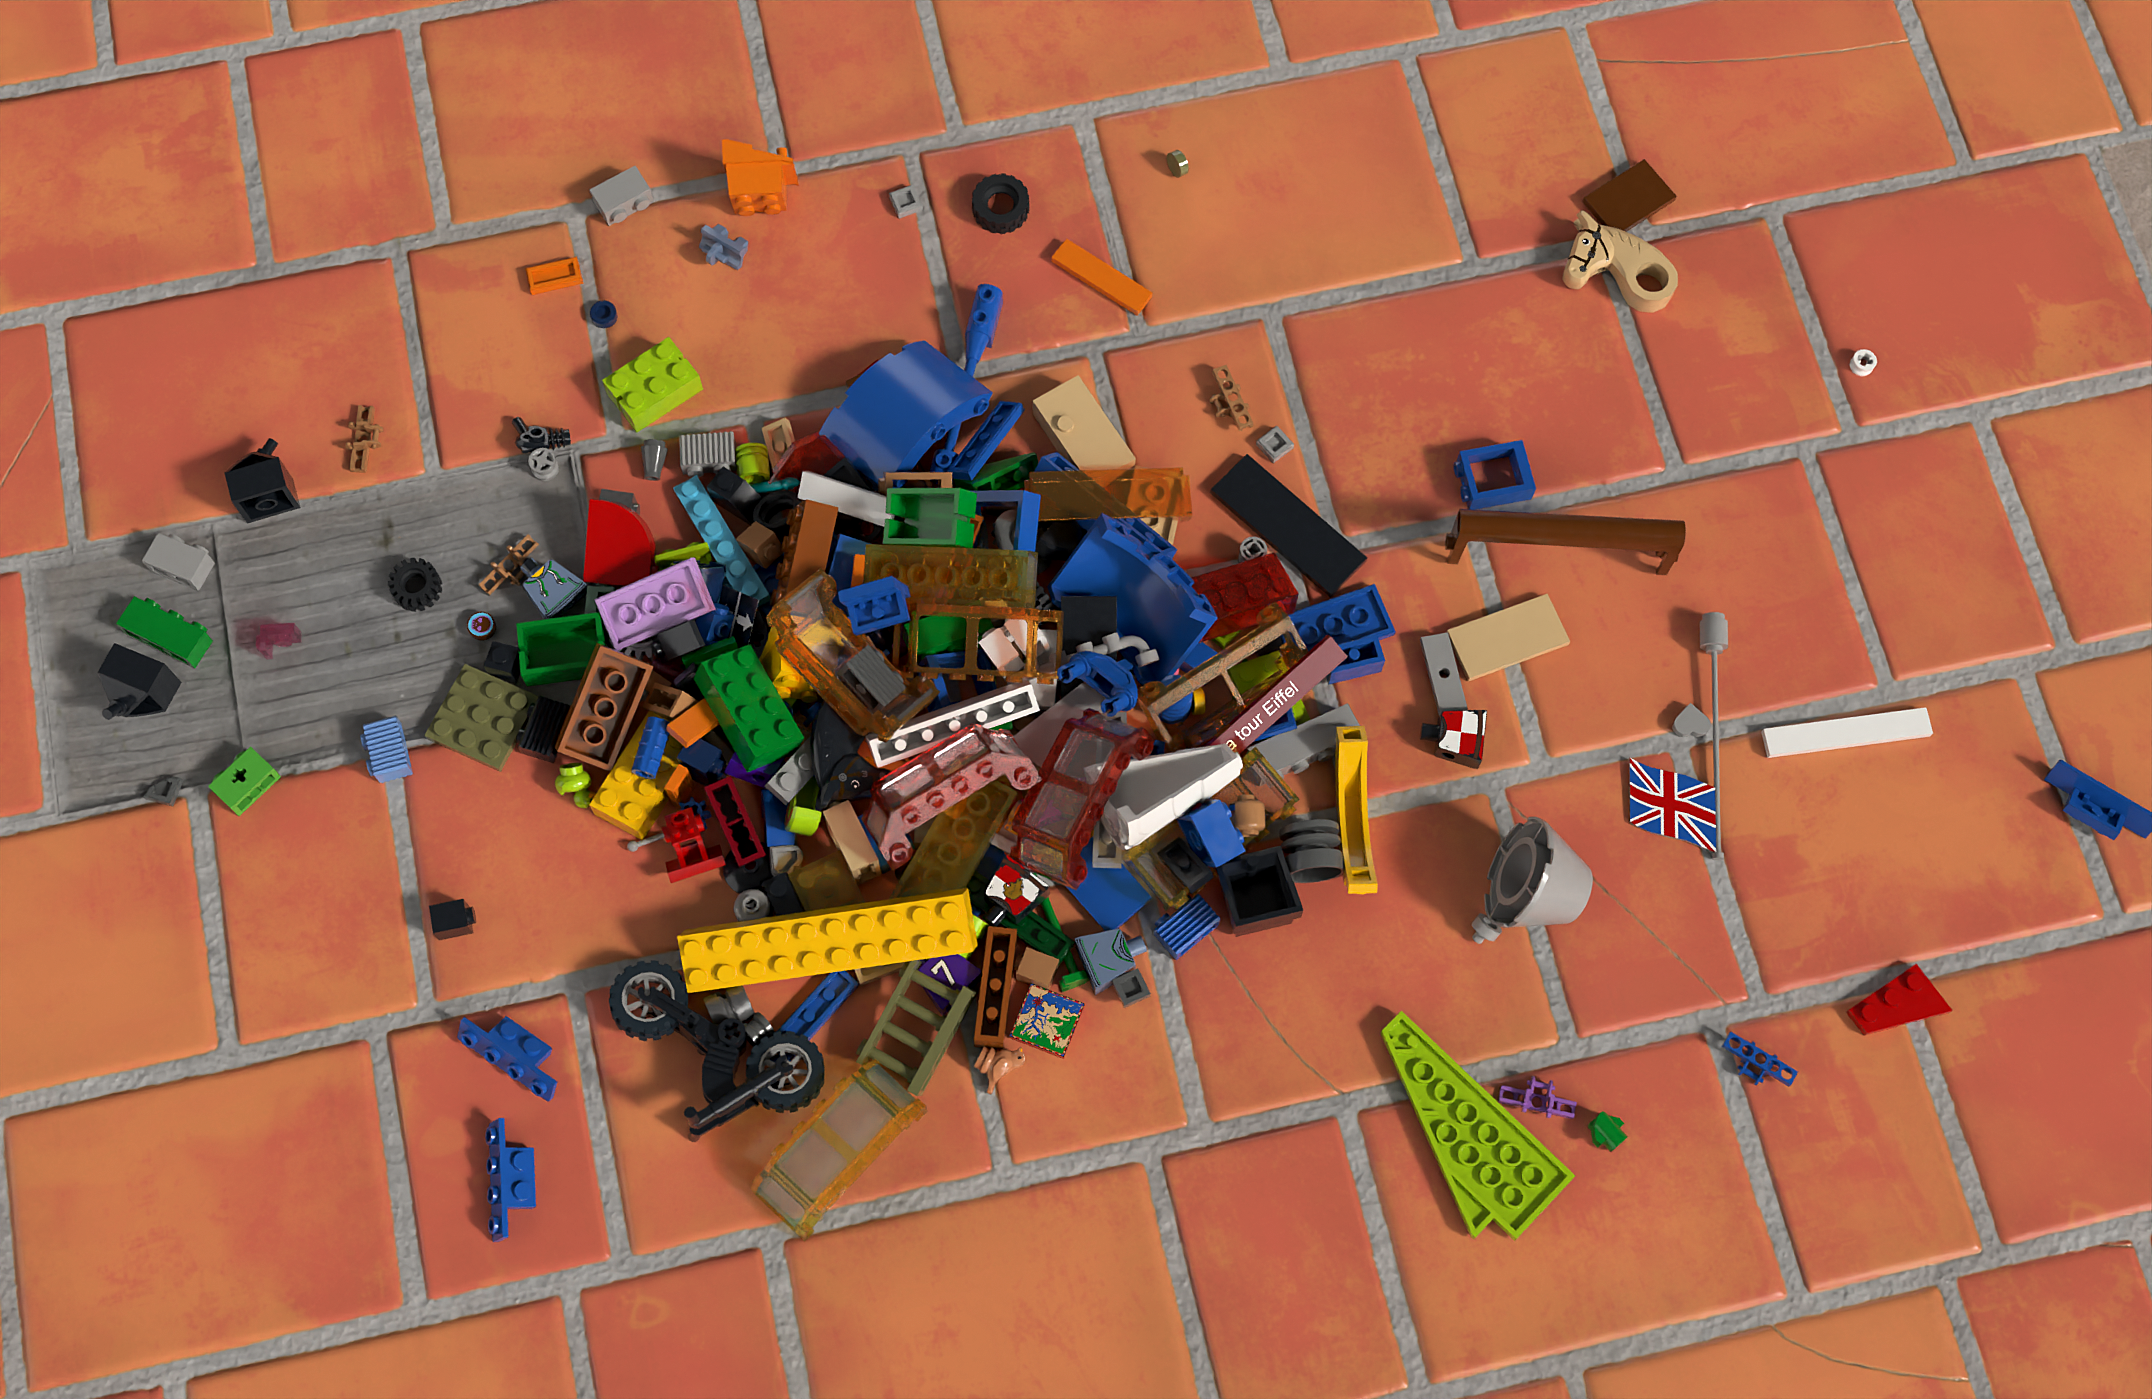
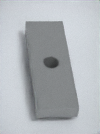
M1448 632L1421 637L1420 643L1439 716L1442 711L1468 710ZM1439 674H1445L1447 678H1442Z

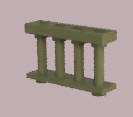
M920 960L904 963L898 975L901 977L899 984L869 1039L864 1038L856 1052L859 1055L857 1063L867 1065L871 1058L907 1078V1082L910 1084L907 1091L916 1096H922L978 993L967 986H963L961 990L956 989L955 991L918 970L922 963ZM911 981L950 1001L949 1004L952 1008L948 1015H942L941 1017L905 997L904 994ZM899 1006L935 1026L938 1034L934 1041H928L927 1043L891 1023L890 1020L897 1007ZM885 1032L921 1052L924 1060L920 1067L911 1068L877 1049L876 1046L883 1033Z

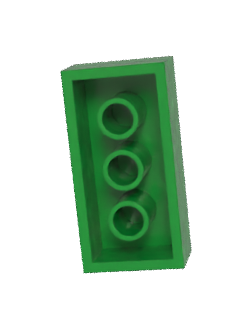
M751 645L700 663L694 680L718 719L721 728L747 773L791 756L799 749L804 736Z

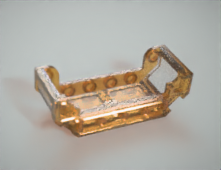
M820 568L776 603L766 617L769 627H775L780 638L775 642V646L784 659L857 734L865 736L868 732L878 734L879 741L886 743L924 707H928L940 691L935 687L932 680L923 676H917L909 682L903 672L896 669L886 658L885 654L867 639L865 633L861 635L853 634L851 621L847 618L845 612L832 602L837 595L836 582ZM867 645H870L872 649L878 650L883 655L885 664L892 671H896L901 675L903 684L907 687L881 711L877 710L874 714L861 701L857 693H854L853 689L838 675V671Z

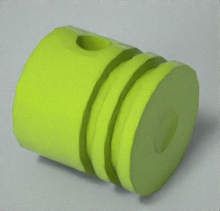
M755 442L745 443L735 449L737 475L748 484L770 480L766 445Z

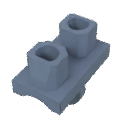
M720 224L713 228L705 225L701 229L702 240L699 248L707 254L706 262L714 265L720 261L739 270L743 264V256L748 250V241L742 237H737L735 240L729 239L727 229Z

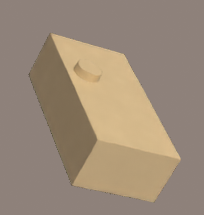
M1079 375L1033 400V416L1058 453L1102 489H1106L1134 472L1136 458Z

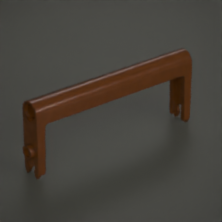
M1459 509L1451 533L1446 534L1445 549L1450 550L1447 560L1448 564H1458L1467 543L1471 541L1656 551V556H1660L1662 559L1656 570V575H1667L1674 562L1678 561L1679 553L1684 546L1686 526L1685 522L1681 520Z

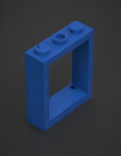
M1025 490L971 491L977 493L975 512L977 515H981V507L1018 506L1010 584L974 583L978 531L973 549L970 552L956 591L960 592L959 596L964 598H976V594H981V597L997 599L998 594H1002L1003 598L1019 599V594L1031 595L1041 495Z

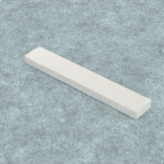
M1925 707L1766 728L1761 733L1767 758L1930 737L1933 731L1927 708Z

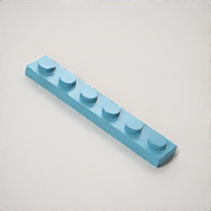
M696 475L673 487L675 494L702 539L708 543L709 550L716 562L726 564L725 577L732 589L757 599V607L770 601L769 593L698 476Z

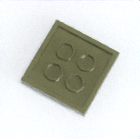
M464 664L424 736L436 744L501 772L516 745L519 730L525 728L528 723V708L531 703H536L538 696Z

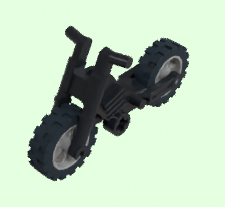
M651 960V963L639 961L633 967L631 965L627 966L624 969V973L622 975L618 974L614 979L615 983L611 985L609 992V1005L612 1018L621 1031L624 1030L627 1036L631 1038L634 1036L638 1037L641 1041H647V1038H653V1041L659 1040L661 1036L665 1034L669 1036L675 1031L688 1039L697 1048L700 1055H705L702 1064V1089L708 1106L699 1112L694 1107H687L684 1111V1115L689 1121L690 1133L688 1138L691 1142H697L702 1135L715 1127L724 1125L753 1106H759V1103H762L763 1107L768 1110L771 1108L776 1109L778 1113L790 1110L791 1113L798 1111V1108L802 1106L804 1108L809 1106L811 1100L816 1099L820 1094L825 1076L824 1059L822 1053L818 1051L817 1045L814 1042L808 1041V1037L801 1034L798 1036L795 1035V1032L787 1031V1034L775 1032L769 1038L767 1036L762 1038L760 1044L752 1048L751 1055L747 1058L746 1082L736 1087L734 1079L740 1064L739 1057L744 1054L747 1047L745 1026L740 1020L728 1018L720 1024H713L700 1014L689 1009L686 984L683 982L679 972L673 971L672 967L666 963L661 965L659 961ZM644 983L645 990L643 987H640L638 991L634 989ZM649 983L660 984L657 988L651 987L649 989ZM665 988L670 993V997L662 993ZM629 994L640 999V1001L627 1005ZM641 1007L642 1013L640 1017H636L630 1012ZM785 1053L796 1055V1057L789 1062ZM780 1054L776 1063L770 1061L772 1057ZM801 1059L807 1067V1070L793 1069ZM793 1076H806V1079L799 1086ZM792 1086H793V1088H794L793 1090L782 1091L783 1089H788V1088H791Z

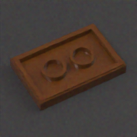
M1643 159L1585 196L1582 202L1601 225L1627 232L1674 202L1677 196L1648 162Z

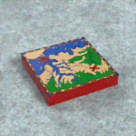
M1031 983L1009 1037L1064 1059L1085 1003Z

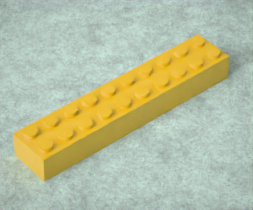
M968 888L684 930L677 936L687 993L973 952L978 945Z

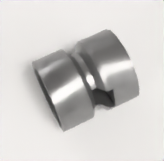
M743 985L728 987L723 995L716 992L703 998L714 1024H720L728 1018H736L744 1022L755 1015Z

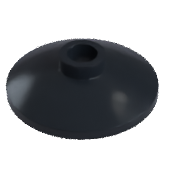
M760 842L766 855L754 860L753 862L756 863V866L751 870L745 868L746 864L739 867L731 850L725 858L726 865L723 866L724 878L729 887L738 894L749 889L760 890L764 893L761 886L762 883L774 877L770 869L769 847H765V843Z

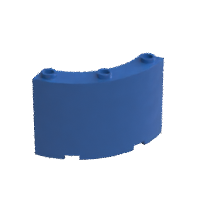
M917 341L902 346V351L896 355L892 353L887 354L867 369L845 392L848 397L840 408L834 407L817 436L841 456L848 457L856 468L878 484V479L883 478V472H911L924 453L937 440L943 438L947 431L969 418L982 415L989 406V400L993 392L928 342ZM893 480V488H902L907 480Z
M1101 513L1047 586L1051 601L1057 608L1061 609V596H1117V633L1119 638L1130 635L1142 638L1146 641L1150 650L1156 649L1159 660L1138 667L1135 656L1140 653L1137 648L1130 646L1119 650V652L1127 661L1134 665L1132 670L1137 681L1142 686L1158 690L1160 681L1166 676L1174 675L1218 617L1204 594H1197L1192 588L1195 582L1173 559L1148 539L1141 542L1131 535L1132 529Z

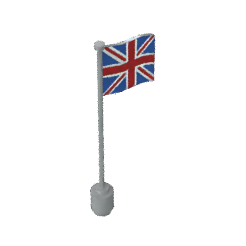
M1709 612L1703 614L1700 621V648L1705 650L1706 654L1711 655L1714 787L1687 775L1649 767L1629 757L1630 824L1651 834L1689 842L1712 852L1713 860H1723L1724 853L1721 852L1717 655L1723 653V650L1728 648V621L1723 613Z

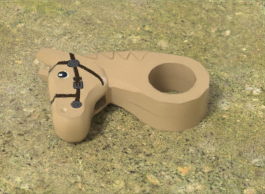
M1581 210L1577 214L1578 219L1574 221L1578 234L1572 245L1562 279L1565 285L1572 289H1581L1591 276L1608 270L1614 276L1621 294L1629 306L1639 312L1651 313L1665 308L1678 286V273L1674 265L1661 251L1643 239L1617 228L1600 225L1588 213ZM1641 275L1655 277L1661 283L1662 290L1657 292L1644 290L1639 286L1636 277Z

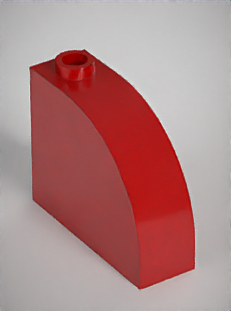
M589 499L583 582L627 586L657 573L659 566H656L654 560L656 555L654 538L648 525L640 515L626 505L615 501Z

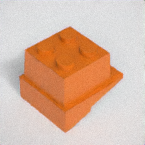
M722 139L723 166L727 175L729 197L735 214L752 216L757 212H765L766 214L775 215L781 211H787V185L799 186L793 158L787 157L786 148H777V154L755 150L751 144Z

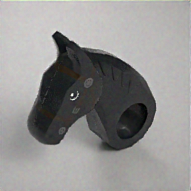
M845 681L838 683L824 697L814 715L810 737L811 762L819 787L814 810L820 812L823 808L826 809L830 801L845 802L849 800L852 802L888 796L894 791L897 783L893 771L885 768H876L858 754L857 751L866 738L865 736L869 734L881 718V711L876 715L873 714L872 710H869L868 706L861 701V698L857 696V693L853 692V689ZM840 697H850L860 703L864 715L862 723H851L842 717L838 708Z

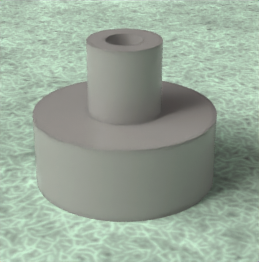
M1480 913L1472 922V926L1476 931L1472 938L1479 944L1484 939L1495 941L1502 932L1501 927L1491 923L1485 914Z

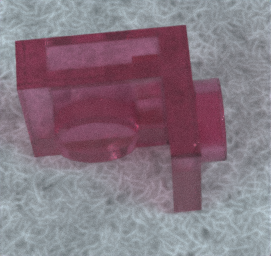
M295 623L260 625V634L256 636L257 650L266 659H273V644L280 647H288L292 643H301L302 632Z

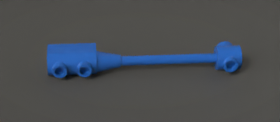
M981 284L977 287L965 332L966 364L964 371L972 377L974 376L976 364L979 362L985 348H992L1003 305L1002 290L990 284ZM961 423L948 431L944 449L934 451L929 472H947L948 468L958 457L954 450ZM930 479L932 482L938 484V479Z

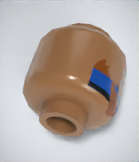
M1238 795L1237 801H1233L1228 805L1232 814L1230 820L1234 828L1237 827L1243 837L1259 836V831L1265 828V806L1263 802L1255 800L1254 795Z

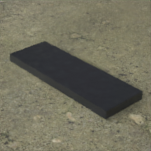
M1248 454L1210 490V493L1329 597L1367 561V557Z

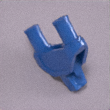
M1081 651L1073 655L1069 663L1058 668L1057 676L1060 680L1065 678L1063 683H1069L1073 679L1078 678L1104 696L1106 699L1101 703V710L1104 714L1111 710L1106 715L1108 717H1112L1120 711H1129L1137 703V685L1132 673L1129 672L1134 665L1126 659L1116 662L1106 655L1091 651Z

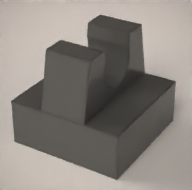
M1138 968L1112 980V984L1124 1008L1151 995Z

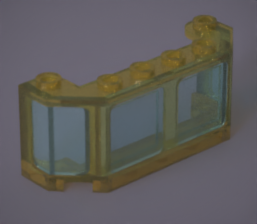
M876 1059L871 1062H865L848 1079L846 1077L842 1078L833 1088L835 1093L827 1101L822 1099L812 1110L814 1115L807 1122L801 1121L791 1132L793 1137L786 1144L780 1143L770 1154L772 1159L752 1181V1192L804 1242L815 1232L812 1228L824 1219L823 1215L904 1129L907 1130L914 1120L918 1122L928 1112L927 1106L920 1099L914 1098L881 1067Z

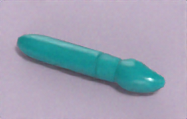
M788 477L784 480L764 481L749 485L757 493H764L783 489L790 490L799 486L800 481L797 478Z

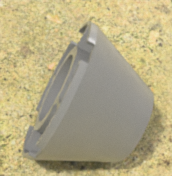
M1528 817V822L1525 824L1517 823L1510 830L1493 858L1487 879L1491 880L1489 895L1484 894L1487 917L1491 923L1502 928L1569 924L1578 918L1589 900L1593 884L1592 871L1545 820L1538 817Z

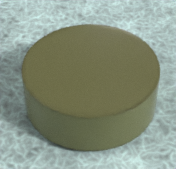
M1175 150L1167 154L1168 167L1175 177L1179 178L1188 173V161L1181 151Z

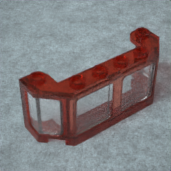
M1091 708L1083 711L1084 717L1078 720L1070 718L1065 721L1012 821V831L1017 832L1018 836L1016 847L1010 848V857L1029 871L1074 890L1078 889L1088 873L1086 861L1079 854L1083 847L1088 844L1091 832L1096 822L1101 819L1109 797L1116 791L1117 782L1121 774L1130 764V757L1132 756L1139 761L1143 760L1151 754L1155 739L1145 728L1140 727L1138 729L1103 716L1099 711Z
M972 723L875 781L870 791L872 797L868 810H864L862 821L890 868L894 871L907 863L912 856V846L905 836L909 831L1003 774L1007 776L1011 785L1018 790H1026L1042 781L1030 757L1025 756L1009 730L1000 728L999 731L986 729L982 725Z

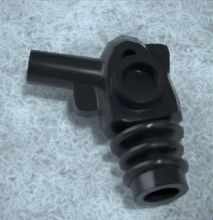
M516 417L512 421L513 426L520 434L516 438L515 444L521 449L522 453H532V451L538 448L549 449L550 445L552 450H555V444L557 448H560V443H562L563 448L571 445L569 429L560 428V433H558L556 428L555 433H553L550 427L548 434L546 428L539 426L527 427L521 417Z

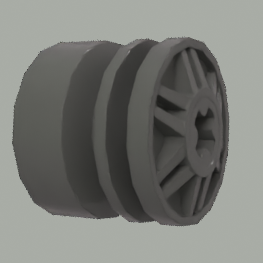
M1328 819L1304 820L1286 825L1280 829L1279 837L1283 841L1281 848L1284 853L1289 854L1285 857L1294 883L1321 882L1344 874L1343 854L1340 850L1334 849L1341 842L1340 837L1337 835L1339 833L1337 822Z

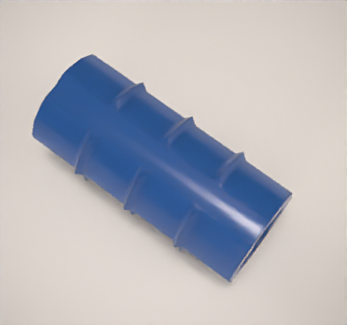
M648 717L632 766L633 774L647 779L656 778L669 733L666 731L667 725L670 723L669 721L657 717Z

